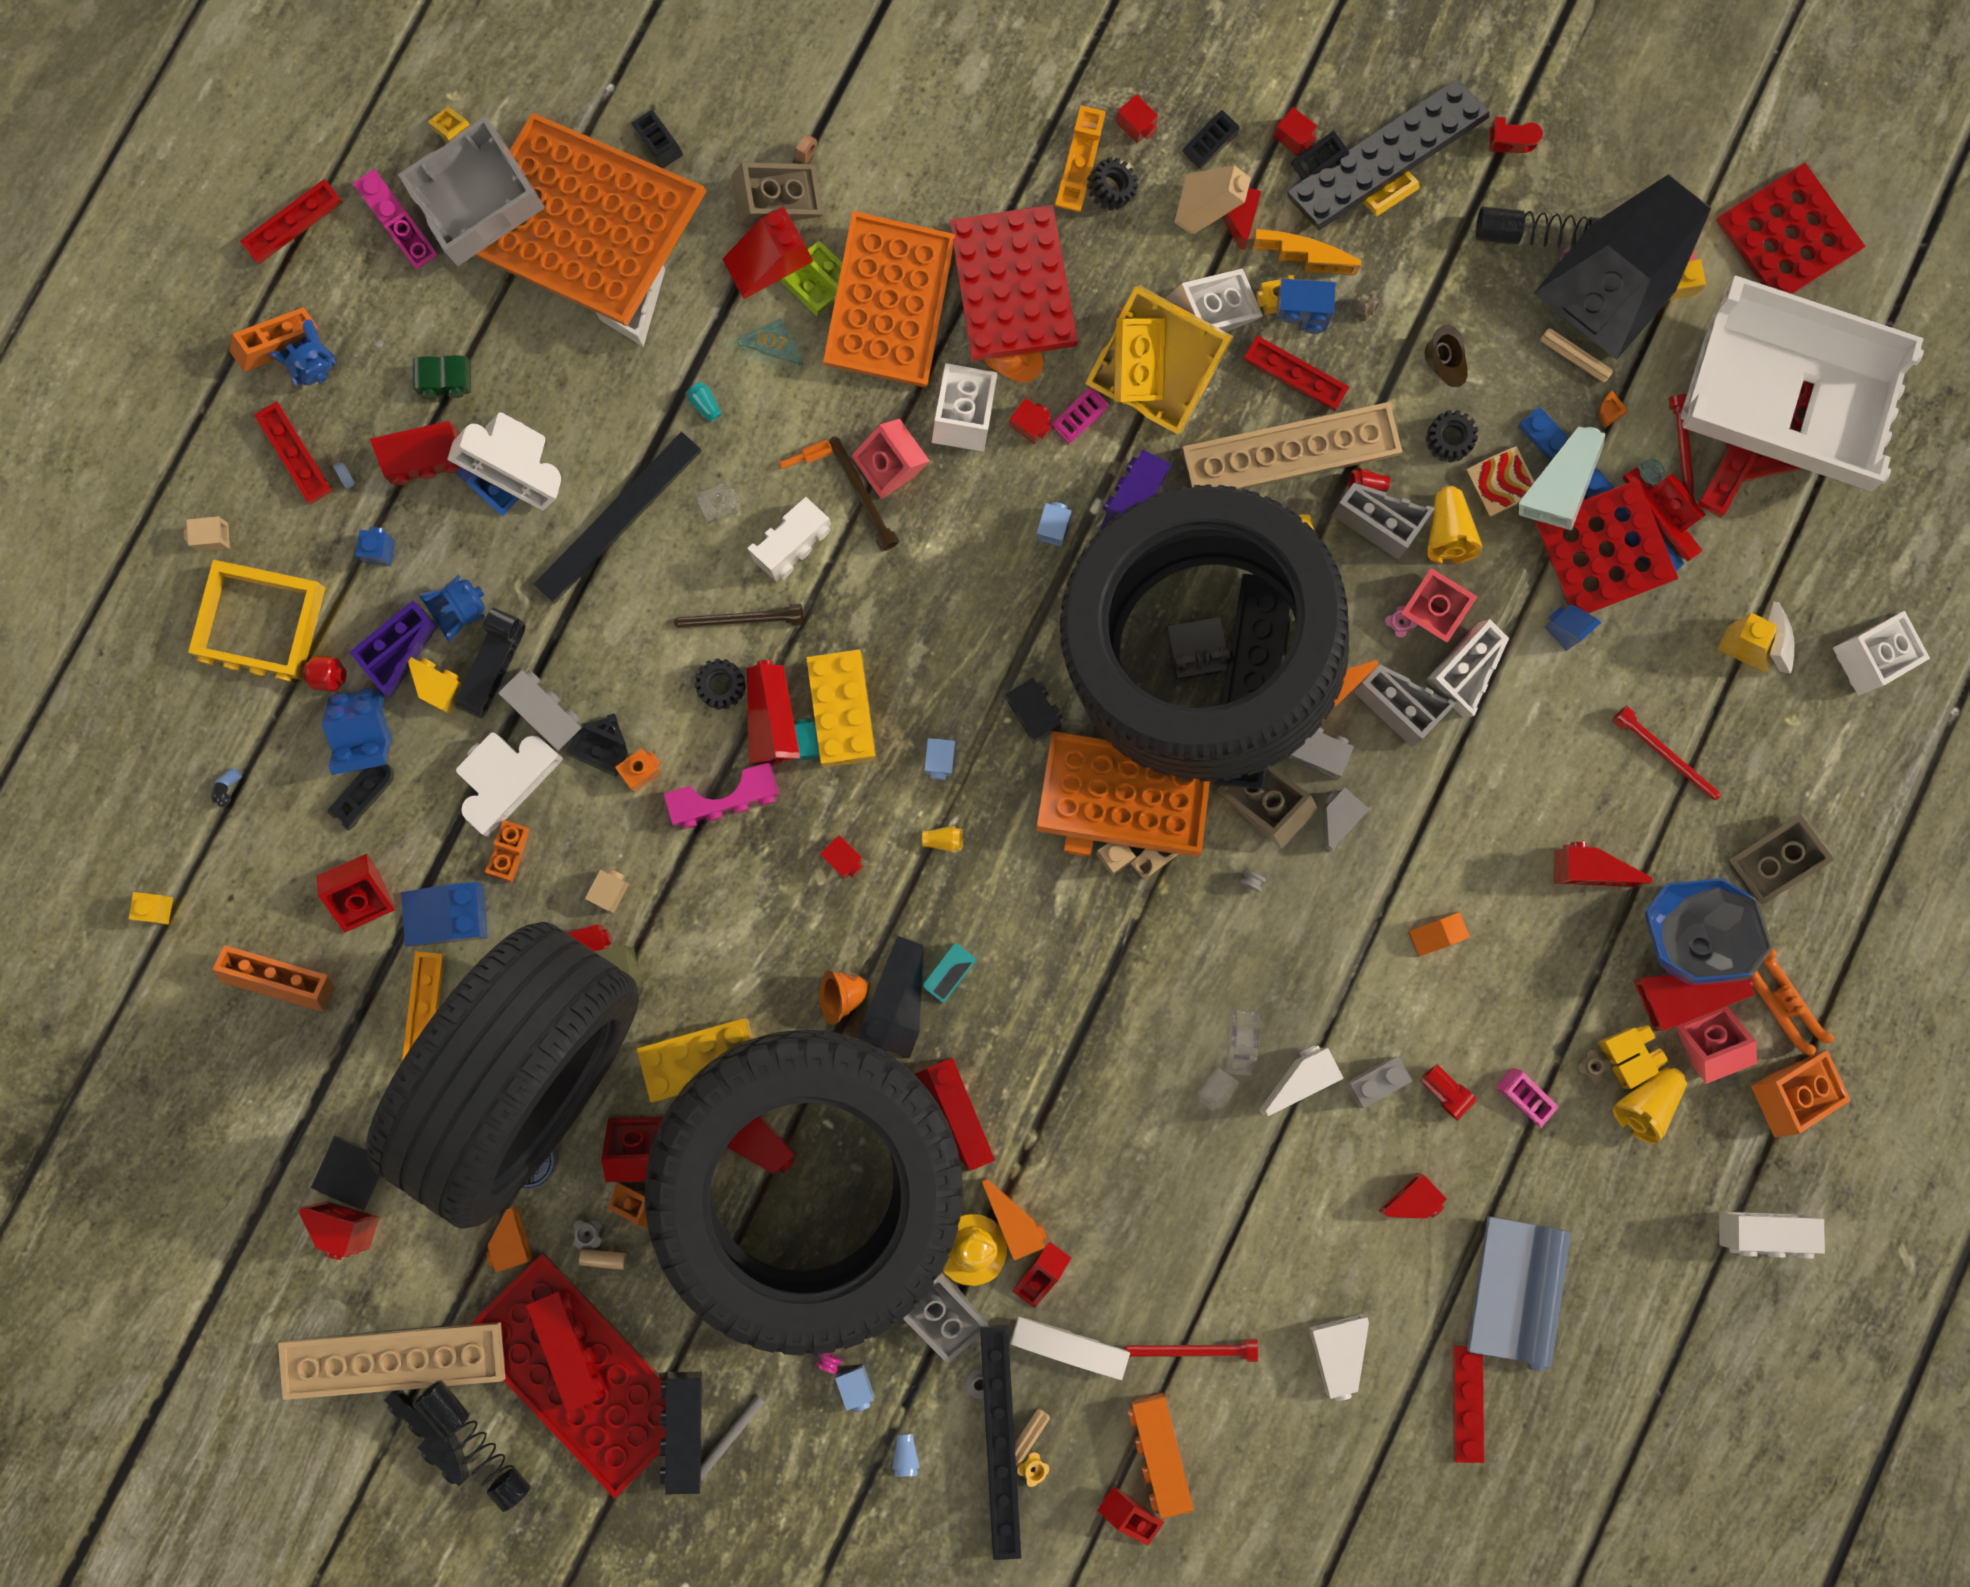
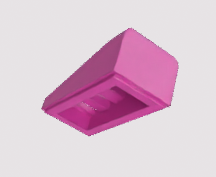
M1090 387L1051 426L1069 445L1108 411L1109 404L1094 388ZM1091 400L1098 408L1095 410L1087 401ZM1083 407L1090 416L1087 418L1079 408ZM1074 414L1082 424L1079 426L1071 415ZM1064 421L1075 430L1072 434L1062 424Z
M1512 1068L1496 1086V1089L1538 1127L1542 1128L1559 1108L1522 1070ZM1527 1087L1528 1090L1524 1093V1095L1521 1098H1519L1518 1096ZM1536 1095V1099L1528 1107V1102ZM1544 1102L1546 1105L1536 1115L1534 1112Z

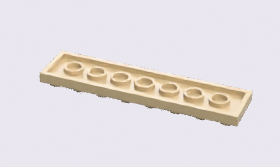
M1386 402L1182 447V453L1191 488H1194V485L1211 484L1212 487L1224 485L1228 487L1234 486L1237 490H1242L1243 488H1252L1399 456L1402 454V448L1391 404Z
M501 1322L287 1340L278 1343L283 1400L428 1388L439 1380H443L447 1386L502 1382L505 1380Z

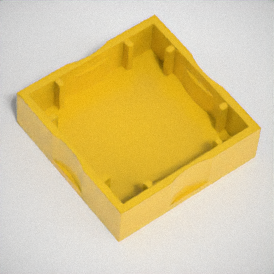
M1140 285L1135 286L1119 318H1166L1163 400L1121 403L1134 407L1146 418L1179 435L1183 432L1234 336ZM1116 328L1109 343L1101 351L1085 383L1114 399Z

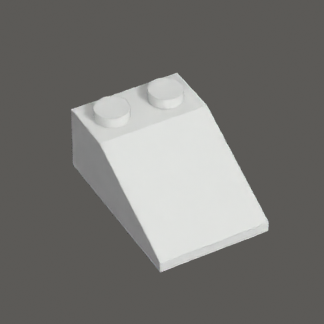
M1243 268L1182 283L1166 297V300L1225 332L1263 317Z
M945 363L932 443L984 452L997 372Z
M1905 611L1833 647L1838 661L1844 668L1850 684L1854 687L1858 696L1886 685L1930 659Z
M1311 1046L1299 1052L1301 1057L1293 1062L1259 1108L1261 1115L1270 1116L1344 1079L1329 1049Z

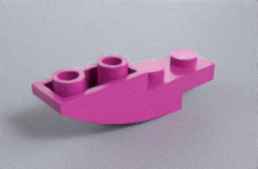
M375 169L353 183L416 270L438 256Z

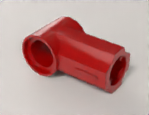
M1438 1064L1429 1069L1420 1080L1441 1102L1442 1108L1457 1121L1477 1102L1475 1096L1467 1088L1457 1084Z

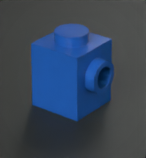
M369 527V530H359L355 556L364 563L391 566L395 540L382 528Z

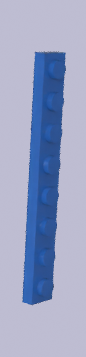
M1540 406L1518 425L1521 431L1550 462L1569 439ZM1596 467L1584 496L1585 500L1615 488ZM1617 508L1614 516L1618 521L1625 522L1629 518V513L1625 508ZM1629 532L1625 535L1624 540L1628 546L1635 547L1638 545L1639 537L1635 533ZM1665 543L1675 571H1677L1685 563ZM1639 557V559L1649 568L1648 560L1643 557Z

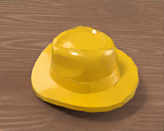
M979 1214L961 1215L954 1246L948 1254L949 1258L943 1268V1272L954 1282L963 1285H983L996 1278L1001 1272L1007 1256V1242L1000 1226L994 1220Z

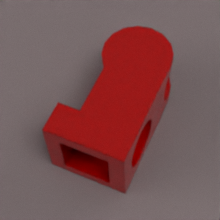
M1495 117L1490 125L1489 152L1530 153L1542 139V128L1533 122L1524 125L1506 124V117Z

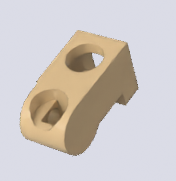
M1145 849L1130 864L1142 879L1145 880L1179 854Z

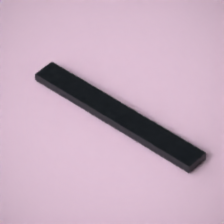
M681 431L551 565L534 585L555 604L702 450Z
M1008 1324L980 1326L993 1560L1022 1559Z

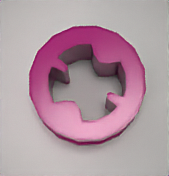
M831 1353L818 1354L820 1360L815 1362V1366L826 1372L838 1374L839 1369L837 1366L842 1364L843 1359Z

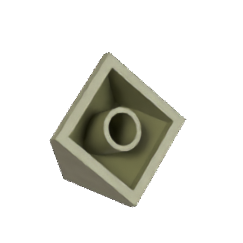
M623 945L594 951L620 970L629 974L636 981L637 989L641 987L633 947Z

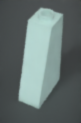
M1578 426L1521 499L1519 515L1572 530L1602 452L1605 433L1593 427L1583 428Z

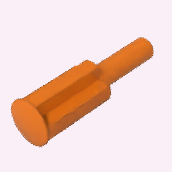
M825 439L802 448L803 453L780 461L779 465L781 469L805 460L808 464L833 454L832 447L829 441Z

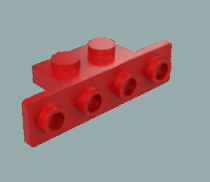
M1638 467L1622 477L1626 484L1639 479L1660 531L1670 539L1680 556L1689 562L1702 552V548L1687 529L1705 517L1706 514L1697 505L1696 501L1674 473L1667 476L1654 487Z

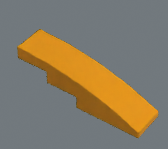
M1256 229L1253 249L1278 250V261L1304 262V272L1357 275L1361 266L1360 259L1336 247L1311 238L1279 231Z

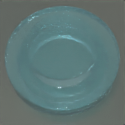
M1656 459L1646 460L1640 465V475L1647 483L1657 485L1666 475L1663 465Z

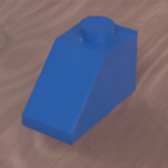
M462 467L455 473L501 516H504L520 499Z
M1571 604L1565 610L1561 606L1548 617L1551 622L1545 628L1567 651L1583 640L1601 622L1596 617Z

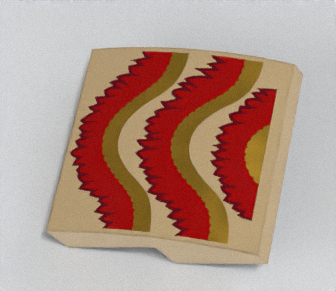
M1517 446L1467 469L1490 517L1513 506H1518L1523 496L1534 484V480Z

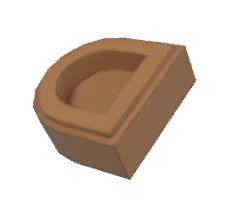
M808 134L802 138L795 148V164H807L817 147V140Z

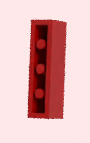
M561 1289L527 1304V1309L566 1413L599 1400L604 1395L605 1385L601 1375L596 1374L592 1364L595 1363L594 1355L590 1347L586 1348L582 1338L585 1336L581 1322L575 1320L572 1312L575 1307L570 1294H565L564 1289Z

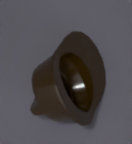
M1443 325L1436 330L1433 338L1427 343L1424 351L1425 360L1428 366L1439 375L1444 383L1451 387H1460L1466 382L1468 377L1464 340L1461 333L1455 327Z

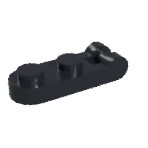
M386 763V765L364 769L330 806L327 813L333 818H338L342 822L341 825L347 831L354 828L362 815L392 783L394 779L392 767ZM348 803L354 808L350 813L344 810Z

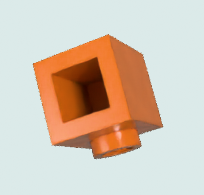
M642 748L615 767L634 792L662 774L658 769L661 763L651 751L647 754Z

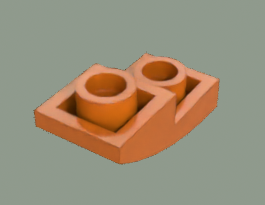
M503 820L493 844L495 849L485 870L486 876L513 883L530 829L528 827Z

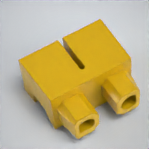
M1649 1025L1626 1028L1611 1037L1598 1041L1606 1059L1611 1064H1614L1611 1068L1622 1089H1632L1659 1073L1658 1068L1668 1062L1661 1048L1648 1052L1644 1044L1655 1039V1035Z

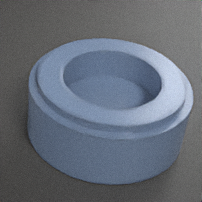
M344 462L333 465L346 490L355 486V482Z

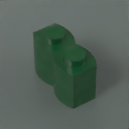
M460 355L413 358V390L425 399H435L437 395L447 394L451 398H461L463 394L471 393L470 360L466 356Z

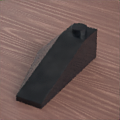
M897 936L857 1039L903 1056L911 1057L920 1033L922 944Z

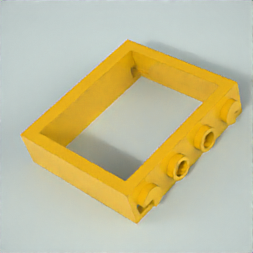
M213 560L188 653L196 656L197 662L207 665H213L215 661L223 663V667L230 670L239 671L240 667L248 668L249 673L265 677L267 672L276 674L275 679L291 682L292 678L302 680L303 668L307 662L326 587L317 581ZM225 577L306 594L287 666L206 648Z

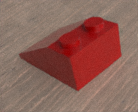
M784 206L760 218L722 258L743 299L750 297L813 262L803 239Z
M1570 842L1568 845H1563L1562 849L1554 851V884L1639 887L1652 883L1651 876L1597 847H1588L1587 842Z

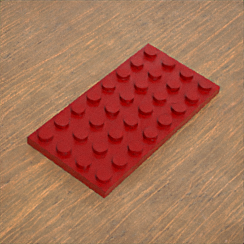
M542 1253L470 1325L501 1322L505 1380L503 1381L615 1499L660 1454L661 1438H666V1427H661L660 1425L661 1410H666V1399H661V1381L665 1380L545 1253ZM561 1289H564L565 1294L569 1293L572 1297L575 1307L572 1310L575 1320H579L583 1326L585 1336L582 1338L586 1348L590 1347L595 1359V1363L592 1364L596 1374L601 1375L605 1385L604 1395L599 1400L566 1413L526 1306Z

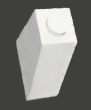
M1364 1314L1309 1327L1326 1395L1330 1399L1335 1398V1401L1347 1400L1352 1397L1351 1393L1358 1392L1369 1325L1368 1318Z

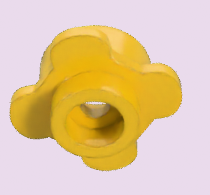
M1031 1452L1028 1455V1459L1017 1466V1473L1020 1476H1024L1026 1484L1030 1487H1034L1037 1483L1042 1482L1049 1472V1466L1040 1460V1455L1036 1452ZM1035 1467V1471L1031 1472V1468Z

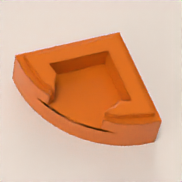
M1613 390L1603 399L1599 409V417L1604 429L1628 412Z

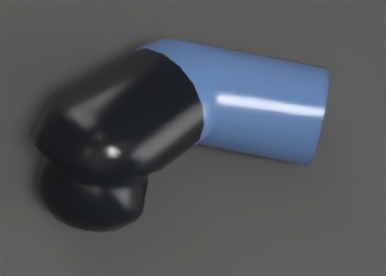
M235 767L216 779L211 799L219 807H225L231 802V797L227 794L228 788L242 778V775Z

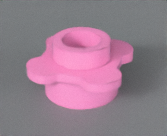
M1399 606L1392 616L1389 615L1385 618L1386 626L1391 627L1398 638L1405 637L1406 632L1410 628L1417 626L1416 623L1401 614L1405 606Z

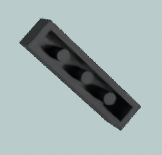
M702 1371L668 1372L666 1381H661V1399H666V1410H661L660 1425L661 1427H666V1438H661L660 1456H665V1467H660V1485H665V1495L700 1494Z

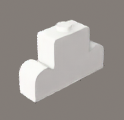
M501 412L487 424L485 429L478 424L468 425L454 439L447 459L542 511L556 499L561 483V476L557 468L551 464H540L539 462L545 437Z
M490 733L481 744L477 743L470 748L467 753L468 757L457 767L456 772L478 792V796H471L462 804V814L482 835L490 837L502 824L503 820H506L564 759L541 738L537 736L526 737L522 740L519 746L520 752L518 753L502 737L495 733Z

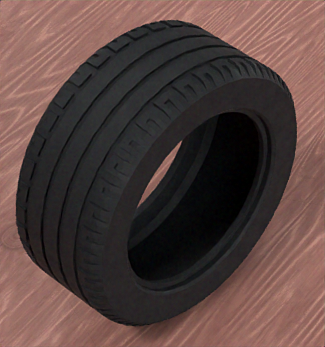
M1211 484L1194 485V488L1183 486L1178 489H1170V492L1167 493L1159 492L1157 495L1147 497V500L1142 503L1138 501L1135 505L1129 506L1125 509L1126 512L1117 514L1114 519L1106 523V528L1104 530L1100 529L1096 536L1089 541V547L1084 548L1076 561V568L1072 569L1066 584L1068 589L1064 591L1061 605L1063 613H1060L1062 655L1073 686L1091 721L1096 725L1097 730L1108 742H1111L1112 746L1124 756L1131 757V761L1144 768L1150 767L1153 772L1168 777L1174 775L1176 779L1188 781L1199 779L1200 782H1213L1224 778V781L1241 778V775L1246 773L1249 776L1263 771L1264 767L1268 765L1273 766L1286 759L1285 755L1293 754L1303 746L1305 740L1311 738L1322 726L1321 721L1327 719L1335 705V699L1339 697L1344 684L1343 679L1347 672L1349 660L1347 598L1344 583L1341 581L1340 571L1335 560H1332L1331 552L1324 541L1318 539L1319 536L1307 522H1302V518L1288 507L1283 508L1280 502L1274 501L1267 496L1263 498L1259 493L1244 488L1237 490L1234 486L1228 487L1224 485L1212 487ZM1202 565H1223L1248 571L1262 578L1277 590L1287 602L1296 620L1294 639L1289 652L1279 669L1267 682L1256 691L1231 703L1209 708H1190L1173 705L1151 696L1127 676L1120 663V643L1123 629L1136 603L1150 588L1173 573Z
M548 922L528 924L509 934L493 947L450 993L417 1037L392 1077L375 1111L367 1135L366 1148L370 1167L375 1173L386 1178L389 1183L406 1192L408 1196L425 1205L427 1209L444 1218L454 1227L466 1229L479 1226L488 1221L521 1190L544 1163L574 1123L603 1079L634 1020L639 1003L636 981L629 974L620 970L617 966L581 944L554 924Z

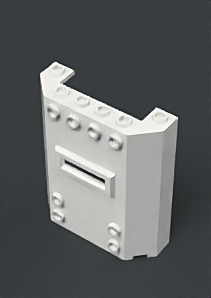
M1735 275L1726 286L1721 296V305L1717 313L1712 315L1708 324L1681 413V419L1684 420L1683 428L1871 492L1880 484H1885L1891 473V469L1888 468L1891 457L1882 454L1884 447L1888 445L1892 436V432L1889 429L1898 414V408H1896L1897 400L1901 398L1905 389V385L1902 384L1904 375L1913 365H1918L1922 359L1924 350L1921 349L1924 338ZM1804 380L1813 383L1814 386L1801 431L1797 432L1789 428Z

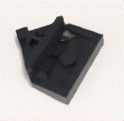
M613 713L607 715V718L592 723H582V728L576 733L566 752L568 756L616 777L618 771L615 767L625 760L628 750L616 715Z

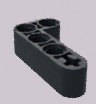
M494 607L488 612L483 624L484 630L488 633L455 702L457 709L480 719L486 715L526 628L525 623L519 618Z

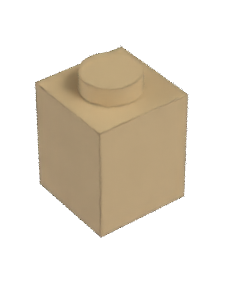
M219 516L186 519L187 528L184 529V539L189 547L197 552L230 549L229 526L225 520Z
M1107 843L1096 853L1111 875L1117 873L1136 858L1128 846Z
M611 868L608 873L600 870L585 899L614 913L629 884L622 881L624 878L623 874Z

